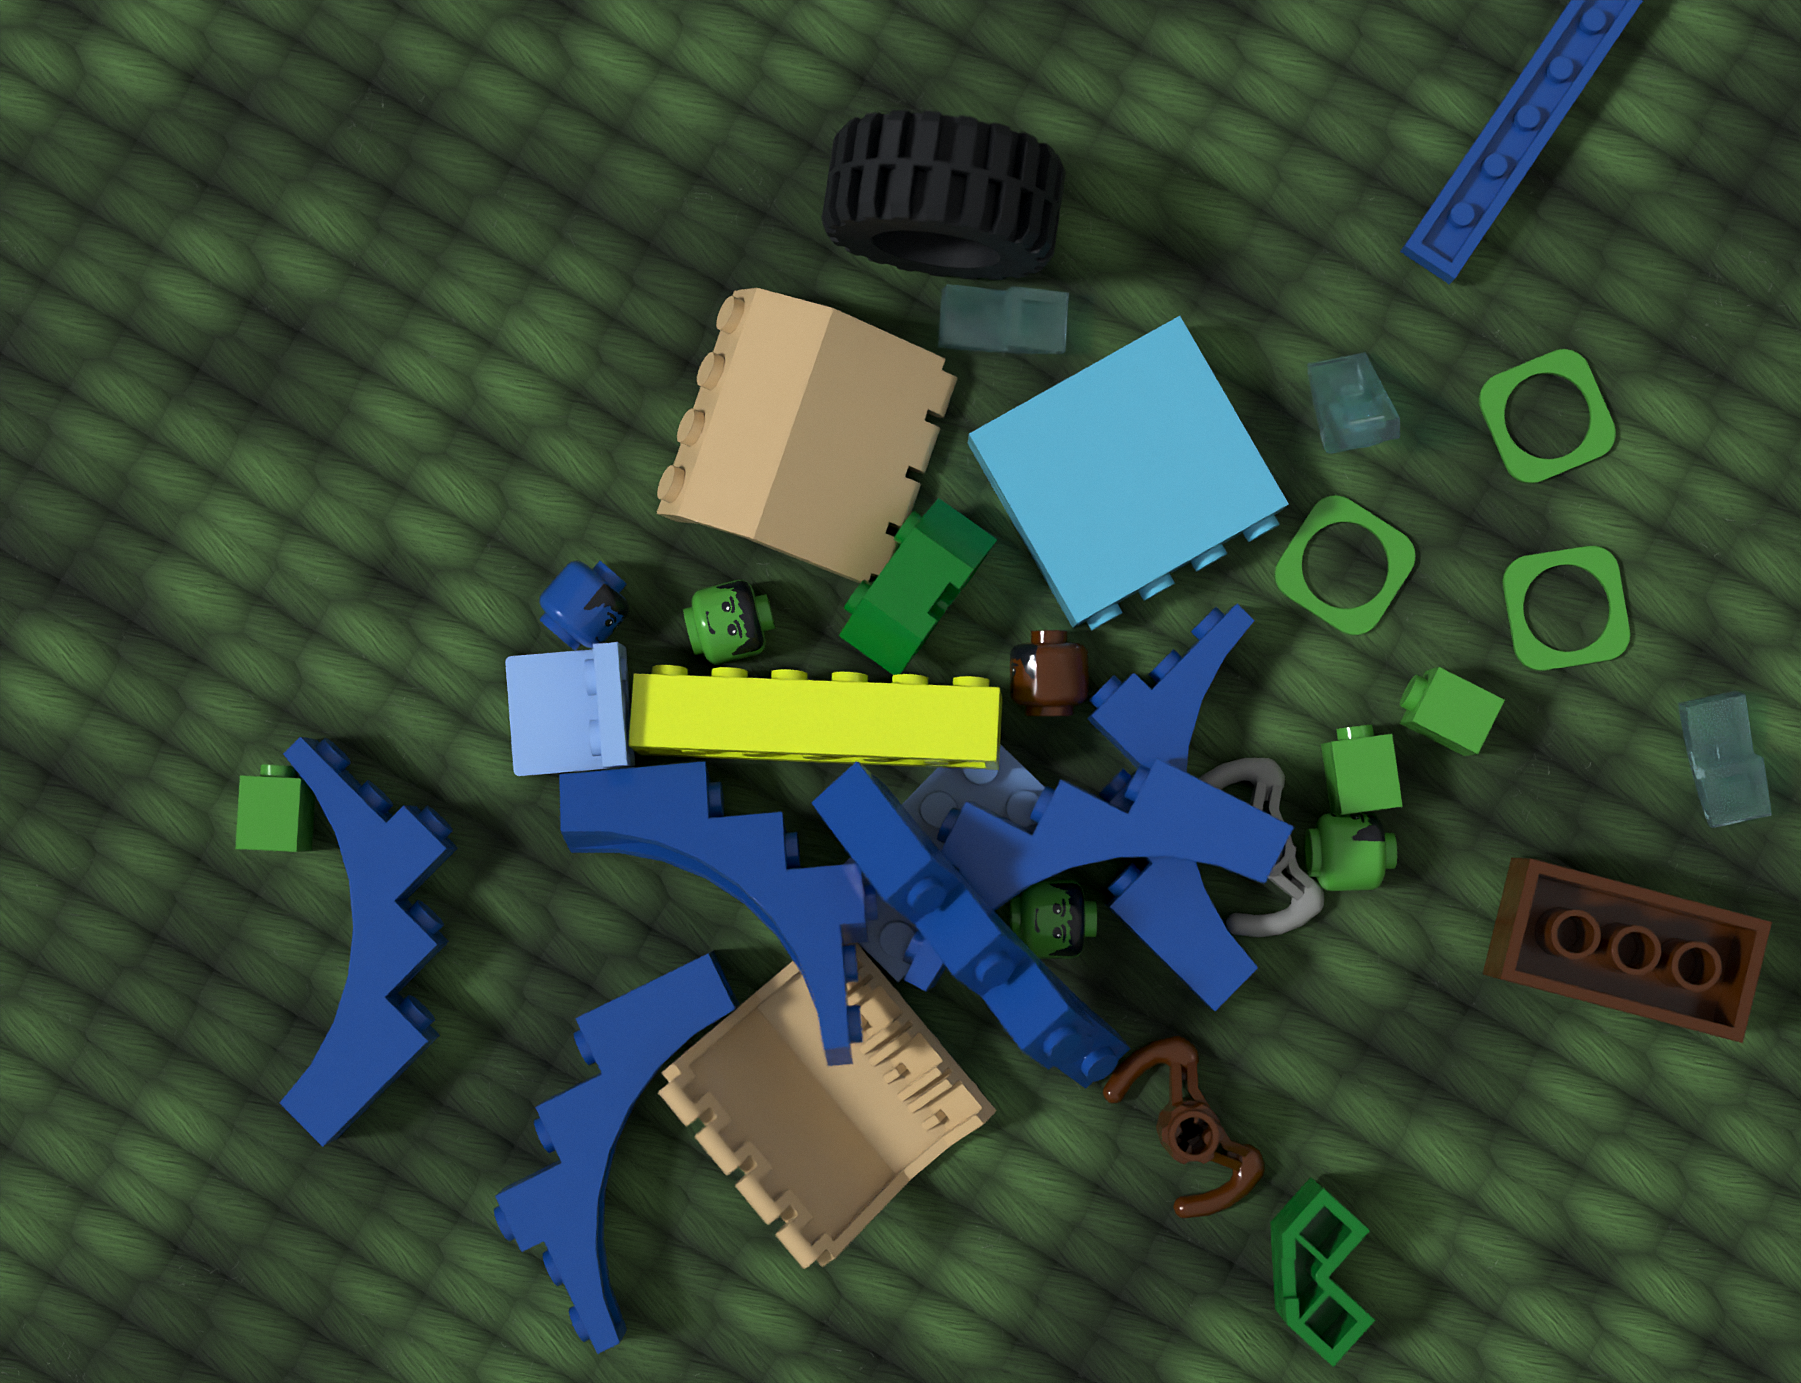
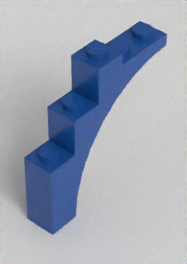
M1238 604L1231 607L1225 614L1216 606L1191 631L1198 641L1183 656L1173 649L1148 674L1156 682L1151 688L1135 673L1128 676L1123 682L1113 675L1089 699L1097 709L1087 719L1137 770L1141 764L1151 769L1156 758L1187 773L1189 744L1202 700L1224 658L1255 620ZM1123 768L1103 787L1098 795L1103 800L1129 812L1134 802L1124 796L1136 771L1130 775ZM1169 856L1142 857L1147 863L1141 869L1134 863H1131L1108 886L1107 889L1114 896L1105 906L1208 1008L1216 1011L1258 967L1226 929L1204 888L1196 861Z
M299 737L283 755L313 790L336 834L349 878L353 921L348 977L334 1022L309 1068L280 1102L323 1147L338 1139L440 1036L430 1026L435 1021L431 1012L415 997L408 995L404 999L398 992L449 942L439 932L444 923L437 914L422 901L417 900L412 905L407 899L458 847L448 838L453 829L434 809L426 806L421 811L417 806L403 805L392 816L388 812L393 806L392 801L372 782L367 780L361 785L346 770L351 764L350 759L333 742L327 738H324L319 743L313 738Z
M1156 758L1151 769L1141 764L1136 771L1124 796L1134 802L1129 812L1066 780H1060L1056 790L1046 786L1038 798L1030 816V819L1039 823L1034 832L975 802H965L961 811L952 807L938 832L936 840L944 843L941 850L942 854L952 865L960 868L958 872L993 911H996L1033 884L1076 866L1117 857L1169 856L1213 864L1265 884L1294 827ZM917 930L903 957V961L911 965L904 980L927 991L935 987L947 967L921 932Z
M705 761L559 774L561 833L571 853H621L662 861L707 879L745 904L777 936L802 974L818 1014L827 1065L853 1064L851 1044L863 1043V1029L860 1005H848L847 983L859 982L855 944H844L868 942L867 921L879 920L876 889L872 884H864L862 870L857 864L801 868L798 832L787 833L782 812L724 817L722 783L711 782Z
M856 761L811 802L882 899L915 924L951 974L983 998L1023 1052L1048 1070L1055 1066L1085 1089L1093 1082L1107 1077L1115 1069L1118 1059L1131 1049L1119 1033L1075 995L1005 924L942 854L882 781Z
M714 950L575 1018L580 1027V1030L573 1033L576 1045L585 1062L589 1066L597 1063L601 1073L544 1100L535 1107L540 1116L534 1120L536 1133L548 1153L556 1150L560 1160L504 1187L495 1195L499 1206L494 1208V1215L502 1234L508 1241L515 1239L521 1252L544 1241L548 1250L542 1253L547 1272L556 1286L565 1285L574 1306L569 1308L573 1327L583 1342L591 1340L597 1354L619 1344L627 1331L611 1287L604 1243L605 1195L616 1145L637 1099L663 1063L694 1034L739 1006V1002Z

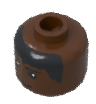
M1032 630L1031 642L1018 644L1011 650L1010 695L1016 704L1025 706V715H1074V706L1080 705L1088 698V651L1080 643L1067 642V630Z

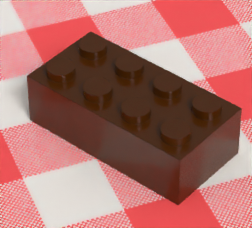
M1511 857L1482 975L1743 1043L1772 922L1531 858Z

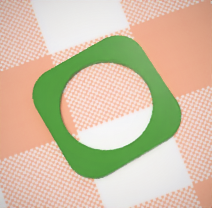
M1569 349L1555 350L1491 377L1481 388L1479 405L1507 471L1520 482L1533 484L1544 481L1603 456L1614 444L1616 437L1614 422L1587 361L1575 351ZM1552 374L1563 377L1577 386L1587 401L1590 414L1587 434L1582 443L1566 456L1555 459H1543L1532 456L1521 450L1511 439L1507 431L1505 407L1508 397L1521 381L1531 376Z
M1328 496L1314 505L1277 562L1274 573L1275 582L1284 596L1335 629L1347 635H1361L1372 630L1377 625L1411 572L1415 563V549L1406 535L1350 499L1343 496ZM1353 523L1362 526L1378 538L1385 550L1388 562L1385 583L1379 593L1362 606L1355 608L1330 606L1319 600L1310 591L1304 580L1302 557L1305 547L1316 532L1328 525Z
M1585 546L1527 555L1514 560L1505 570L1503 590L1513 648L1518 660L1527 668L1545 671L1603 662L1617 658L1626 650L1630 641V628L1620 570L1617 560L1608 550L1599 546ZM1570 565L1584 569L1601 583L1606 592L1609 603L1607 624L1598 639L1583 649L1577 651L1552 649L1541 643L1527 626L1524 616V598L1527 589L1540 573L1551 567Z

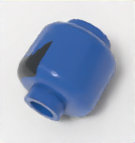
M572 561L567 564L541 594L539 603L545 613L539 620L573 650L576 651L581 645L593 649V644L604 643L629 614V604L620 594L627 583L602 561H599L592 569L581 561Z

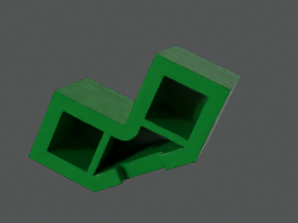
M940 498L935 501L923 516L915 510L909 515L893 539L900 544V547L873 584L864 579L843 608L851 614V617L839 636L892 675L901 674L916 656L947 609L972 579L997 541L996 538Z
M1310 1177L1270 1222L1275 1310L1294 1332L1334 1367L1375 1321L1353 1297L1330 1277L1370 1230Z

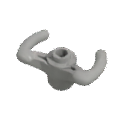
M1242 758L1223 763L1199 778L1220 790L1240 781L1251 782L1254 788L1250 805L1262 811L1264 801H1266V813L1283 821L1279 805L1282 789L1285 786V775L1274 760L1270 758ZM1289 836L1268 877L1269 880L1292 897L1291 904L1284 910L1269 914L1233 913L1226 920V927L1230 933L1257 938L1281 935L1303 926L1321 912L1324 906L1323 888L1316 879L1310 878L1298 867L1295 857L1296 847L1293 846L1291 836ZM1286 869V873L1292 877L1291 880H1288L1281 874V871Z

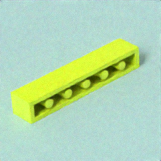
M655 665L652 666V674H634L628 746L639 755L841 764H854L858 761L860 764L999 770L1002 695L1000 687H989L988 679L971 676L953 678V686L928 685V677L915 674L893 675L892 683H869L868 675L857 672L832 673L831 681L808 680V673L798 670H773L771 679L748 678L747 670L732 667L713 668L711 676H688V669L685 667Z

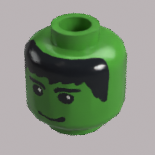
M743 579L702 588L693 595L692 607L683 609L694 654L704 653L706 659L714 665L762 653L766 644L765 631L776 629L767 594L755 596L752 586Z
M1358 812L1343 815L1328 813L1318 819L1315 828L1306 830L1304 851L1307 874L1309 877H1317L1321 887L1327 891L1377 889L1382 884L1386 869L1396 868L1397 843L1395 834L1384 833L1383 825L1374 813Z
M1043 880L1031 885L1021 892L1020 895L1010 900V929L1039 959L1076 958L1084 948L1085 937H1096L1097 935L1096 901H1085L1083 889L1075 880Z

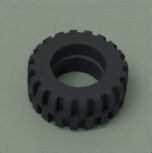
M892 110L890 114H882L880 112L868 113L862 119L855 117L849 120L834 137L821 218L822 224L828 237H830L834 244L845 247V250L853 255L865 256L869 261L881 265L889 264L896 266L897 269L910 272L920 271L933 276H956L961 279L977 280V278L1005 280L1006 277L1010 276L1015 278L1026 277L1029 273L1036 274L1041 271L1054 256L1066 172L1058 154H1055L1054 149L1047 143H1038L1035 136L1026 132L1018 133L1012 131L1010 126L993 122L990 124L977 121L975 117L959 115V117L942 115V112L934 111L910 113L908 110Z

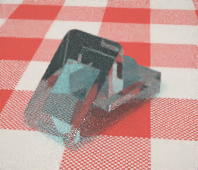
M1366 352L1307 364L1308 378L1322 445L1326 453L1332 454L1369 447L1383 441L1400 438V417Z

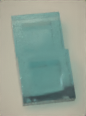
M947 284L942 288L938 348L998 353L1062 354L1066 351L1069 293L1011 286L1006 291Z
M1732 691L1678 703L1689 763L1708 825L1716 828L1771 816L1764 757L1754 753L1746 695L1738 691Z

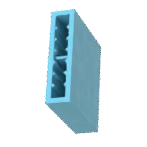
M1181 316L1174 318L969 433L967 444L1072 628L1087 622L1092 631L1121 615L1123 612L1118 603L1139 592L1143 601H1146L1174 585L1175 582L1170 574L1191 562L1197 572L1227 555V552L1222 544L1243 533L1248 542L1262 536L1280 525L1275 515L1289 505Z

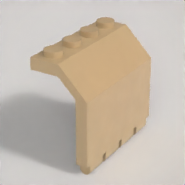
M761 288L736 290L733 296H729L725 300L719 311L716 326L720 333L713 352L707 354L699 368L697 385L701 387L693 409L691 408L685 413L679 425L677 440L681 444L674 464L665 470L660 479L657 496L661 499L656 514L676 522L700 524L743 537L857 583H861L864 579L869 582L871 575L878 577L900 547V544L893 540L894 536L886 534L888 525L900 529L913 510L921 484L905 477L907 470L925 474L940 428L924 421L926 414L939 418L945 417L958 378L942 370L945 358L835 308Z
M858 943L844 944H855L859 982L847 983L848 1005H860L863 1029V1043L851 1044L853 1064L827 1065L817 1011L804 978L792 961L667 1067L662 1074L669 1083L658 1092L686 1127L696 1118L703 1122L705 1127L694 1137L726 1176L738 1166L741 1168L745 1175L735 1184V1187L763 1221L768 1225L778 1216L784 1220L785 1224L775 1235L803 1269L807 1268L815 1260L822 1267L834 1260L913 1177L950 1146L985 1124L997 1111Z

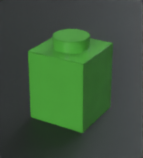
M1441 667L1426 670L1423 677L1415 674L1410 680L1399 704L1400 707L1406 709L1400 724L1462 756L1477 755L1505 699Z
M1373 724L1336 729L1338 741L1321 744L1331 813L1343 815L1403 807L1392 734L1374 736Z
M261 765L260 776L240 775L235 849L288 852L312 851L315 794L303 778H297L298 772L293 766Z

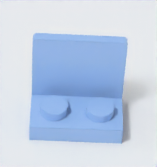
M618 642L593 644V649L519 655L510 656L506 659L513 770L515 775L532 776L636 767L634 750L628 746L631 703L625 646Z

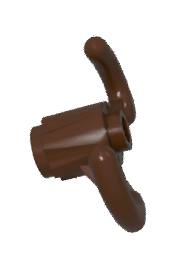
M1180 1036L1156 1040L1131 1053L1116 1067L1104 1086L1103 1095L1109 1103L1121 1102L1132 1084L1145 1071L1157 1064L1164 1063L1170 1066L1169 1103L1159 1112L1156 1125L1160 1143L1171 1157L1179 1163L1186 1164L1190 1161H1198L1205 1164L1212 1161L1231 1168L1233 1172L1231 1179L1216 1189L1203 1194L1178 1197L1173 1204V1209L1180 1218L1210 1216L1232 1207L1252 1191L1264 1176V1160L1260 1150L1251 1144H1242L1228 1137L1217 1115L1200 1092L1197 1073L1199 1056L1195 1046ZM1182 1080H1185V1088L1192 1098L1182 1097ZM1190 1118L1197 1124L1195 1133L1190 1137H1180L1179 1135L1182 1133L1180 1123ZM1219 1143L1227 1150L1226 1153L1216 1150Z

